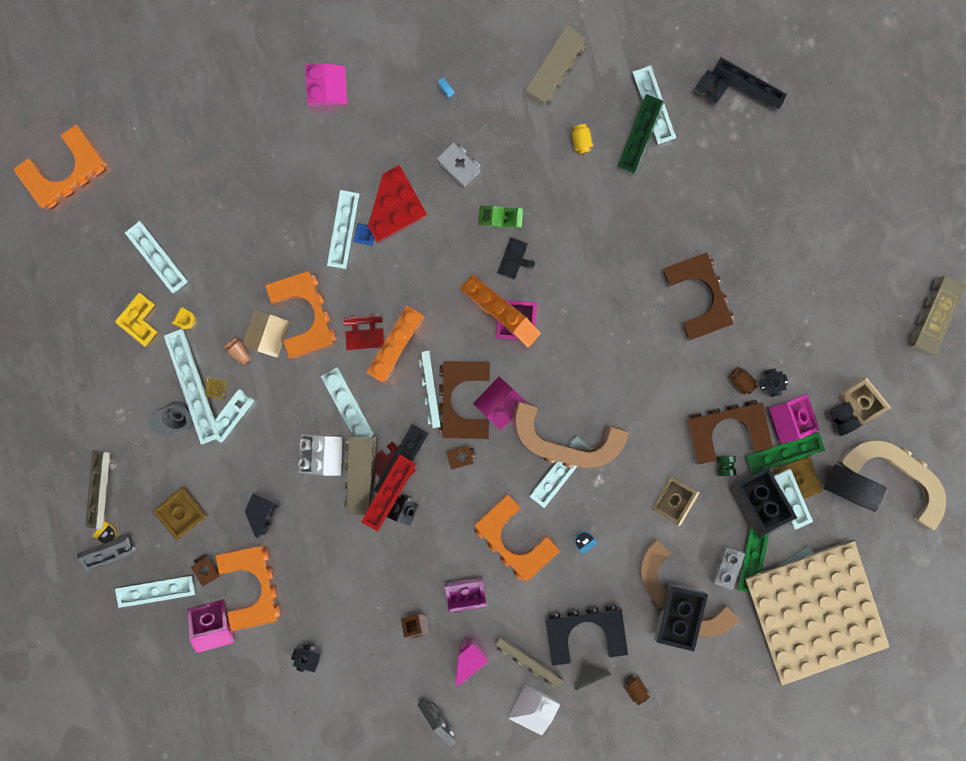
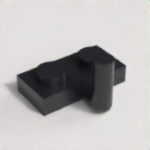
M510 237L497 273L515 280L520 265L532 269L535 266V262L523 258L528 243Z

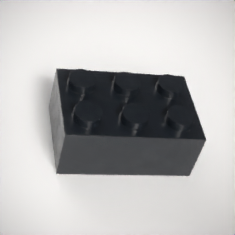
M769 467L736 483L731 488L733 495L758 539L791 524L798 518Z
M668 583L654 637L656 643L695 652L708 594L703 591Z

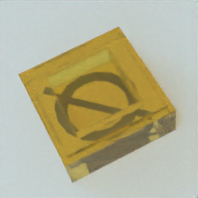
M207 378L206 397L225 399L227 380Z

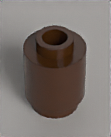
M737 367L728 377L731 379V383L743 394H751L757 388L755 385L757 380L744 368Z
M632 675L624 681V689L631 700L636 702L637 705L644 703L650 698L649 691L639 676L635 677Z

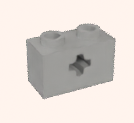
M452 143L437 158V161L465 188L480 173V164L474 158L469 159L465 155L467 151L460 144L456 146ZM458 160L459 162H461V161L463 160V161H464V163H463L464 168H462V167H458V168H457V167H456V166H457L456 161Z
M723 546L711 582L733 590L745 553Z

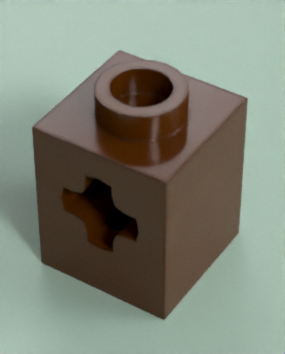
M469 445L446 451L451 470L474 464L473 459H476L474 449L469 448ZM460 451L463 454H467L464 462L456 458Z
M202 555L193 560L195 564L191 566V569L202 587L222 575L219 574L218 568L210 555L206 558ZM203 566H204V567H206V566L209 567V570H207V572H202V571H201V569L203 568Z
M417 614L401 618L404 638L414 639L430 635L426 616Z

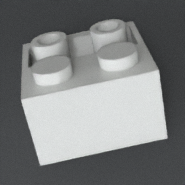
M300 434L298 473L341 475L343 437Z

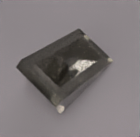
M582 659L573 685L575 690H578L611 674L608 668Z

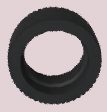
M834 464L823 489L876 512L887 487Z

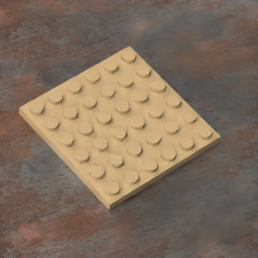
M854 540L745 578L781 685L889 648V643Z

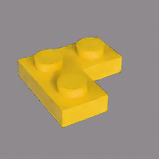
M139 292L115 323L146 347L158 333V331L143 320L155 304Z

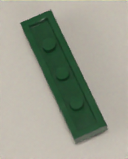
M645 94L618 167L637 173L665 101Z

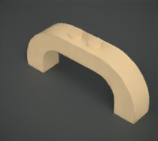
M878 440L862 441L845 451L838 462L848 470L858 473L868 460L874 457H882L917 482L924 492V503L914 519L929 530L935 531L945 513L946 495L940 480L926 468L927 464L925 462L912 458V453L904 447L900 449L896 445Z

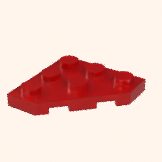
M400 165L383 173L368 223V227L377 243L427 216L425 209Z

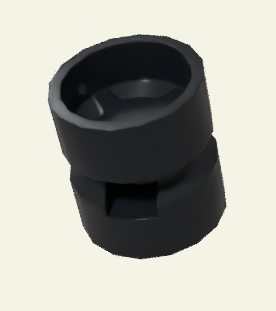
M708 69L693 90L701 96L706 95V99L716 105L730 84L723 79H716L717 75ZM712 84H715L717 88L712 93L709 91V88Z
M850 401L840 404L827 412L831 422L836 423L835 429L839 436L846 435L862 426L858 417L853 415L854 409Z

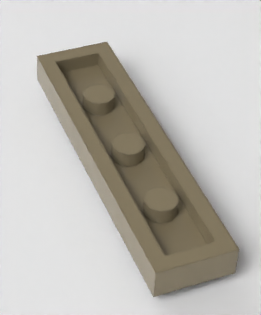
M92 450L85 527L103 529L110 452Z
M501 636L496 640L495 644L498 646V651L504 655L509 653L514 657L512 660L522 666L524 663L529 667V671L537 677L540 674L546 678L544 681L552 687L556 685L560 688L564 682L562 677Z

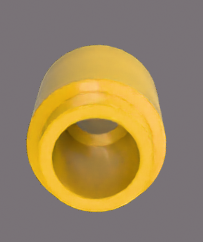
M586 124L572 127L571 137L574 150L579 151V154L589 152L590 148L593 147L590 129L587 128Z

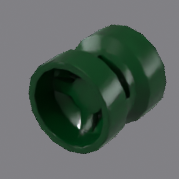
M736 456L716 457L719 464L717 476L737 475L734 468Z

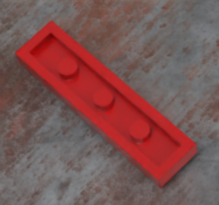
M399 455L361 523L377 532L379 531L414 470L416 463Z

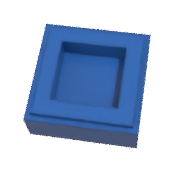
M357 223L353 242L373 246L374 236L368 225Z

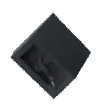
M258 491L252 493L245 509V514L256 538H260L262 535L265 536L271 526V523H269L270 517L275 516L279 508L276 505L277 499Z

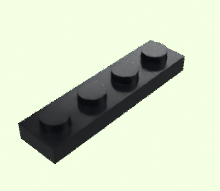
M722 57L719 58L713 70L720 78L732 82L736 87L748 91L752 96L764 100L770 106L780 109L787 94Z
M414 424L410 426L373 491L378 493L399 455L411 461L414 460L428 436V432Z

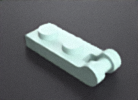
M241 389L235 393L215 419L220 438L217 440L223 443L255 402L251 397L245 396ZM238 400L244 404L242 408L235 405Z

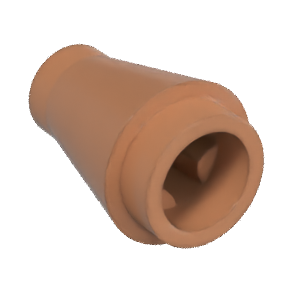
M236 337L223 346L226 349L225 352L242 366L251 359L240 339L237 340Z

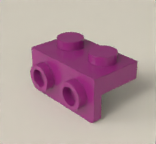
M482 577L444 583L449 612H461L487 606Z

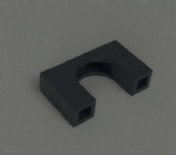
M614 604L605 606L606 609L598 610V607L587 608V612L579 613V610H571L566 615H560V613L548 614L549 617H545L552 666L571 663L568 638L572 629L584 622L595 623L603 629L609 658L628 655L621 607H617Z

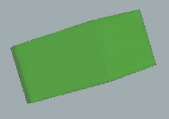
M480 206L478 225L522 228L523 208Z

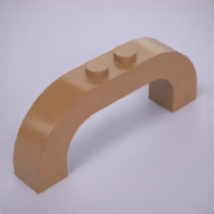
M519 400L515 402L512 418L517 437L530 451L545 457L544 460L547 462L555 463L560 461L563 462V466L573 468L574 465L583 468H596L614 460L626 444L629 432L611 425H606L602 440L591 449H579L542 439L536 434L534 428L538 407Z
M655 538L645 549L641 557L639 573L645 591L654 600L652 605L661 612L666 590L659 583L658 570L662 562L671 553ZM723 604L715 614L702 619L698 636L715 637L722 635L732 629L740 619Z

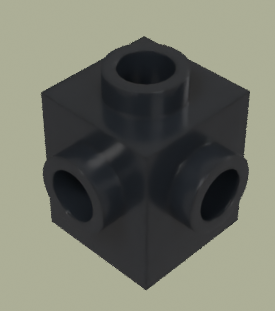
M775 368L766 370L764 375H760L759 386L764 394H770L771 397L782 395L781 391L787 390L788 379L782 371H777ZM774 379L777 381V386L772 385Z
M402 494L401 497H397L387 518L411 526L419 504L412 502V497Z
M307 643L300 645L298 649L294 648L291 660H294L293 666L297 667L296 670L307 673V671L315 673L322 651L316 650L315 646Z

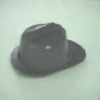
M179 401L169 403L166 407L153 412L149 417L151 429L160 435L177 433L189 428L192 424V416L188 405Z

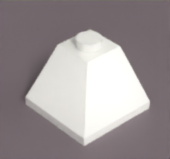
M524 684L508 719L543 735L551 724L560 703L555 698Z

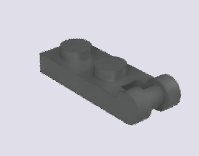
M123 534L116 540L77 553V559L84 570L88 571L132 555L135 552V547L132 543H129L130 539L128 536Z

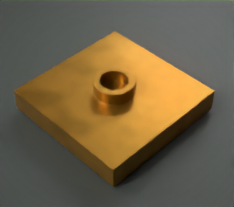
M810 456L773 469L775 474L791 469L803 499L823 492Z
M181 487L152 511L176 541L207 517L184 487Z

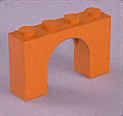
M74 125L60 135L75 158L74 170L68 178L59 182L49 181L30 158L13 169L41 208L45 209L47 207L49 209L57 204L56 200L70 195L73 192V188L87 183L91 175H98L104 170L103 167L107 165L78 125Z
M310 271L265 285L271 304L291 298H303L314 309L315 318L311 328L303 334L283 340L289 359L335 345L333 341L336 340L334 330L329 329L327 323L330 321L327 310L323 311L321 305L324 303L321 292L317 293L315 287L318 285L316 275H312Z
M472 274L460 287L479 308L488 315L491 314L528 348L541 334L523 314L475 275Z
M409 306L405 307L366 373L383 383L387 381L400 354L423 321L424 316Z
M507 493L474 524L476 527L474 532L481 539L485 537L489 541L487 546L494 553L498 551L502 555L500 560L507 567L511 565L514 568L513 574L520 581L524 579L528 582L560 552V549L547 535L525 553L511 552L503 545L501 541L502 528L521 509Z
M263 545L215 555L219 574L246 570L253 573L261 583V596L255 604L231 609L227 612L231 631L277 622L278 616H281L279 605H275L274 598L277 597L275 586H272L270 581L273 578L271 567L267 566L266 560H269L267 548L264 549Z

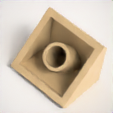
M254 309L242 342L243 346L278 358L290 321Z
M868 378L858 379L838 396L843 403L850 401L854 409L853 415L858 417L862 426L891 408Z
M670 477L652 510L681 526L699 492Z

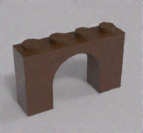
M707 252L662 269L668 287L694 279L703 282L711 292L712 300L709 309L703 315L682 323L688 341L733 325L732 320H735L732 310L727 308L726 302H728L726 293L720 289L721 279L718 273L715 274L713 266H715L714 260L711 255L708 256Z
M443 361V365H440V377H443V384H439V396H443V403H439V415H443V423H440L439 434H442V438L489 439V419H466L460 417L452 408L451 395L455 387L462 382L489 381L490 362Z
M757 400L745 402L746 406L739 407L738 404L727 406V410L720 411L719 408L708 410L709 414L701 416L700 412L691 414L689 419H685L695 463L699 465L717 461L712 441L713 430L719 422L728 418L736 419L744 425L751 451L756 452L773 448L763 402L757 403Z

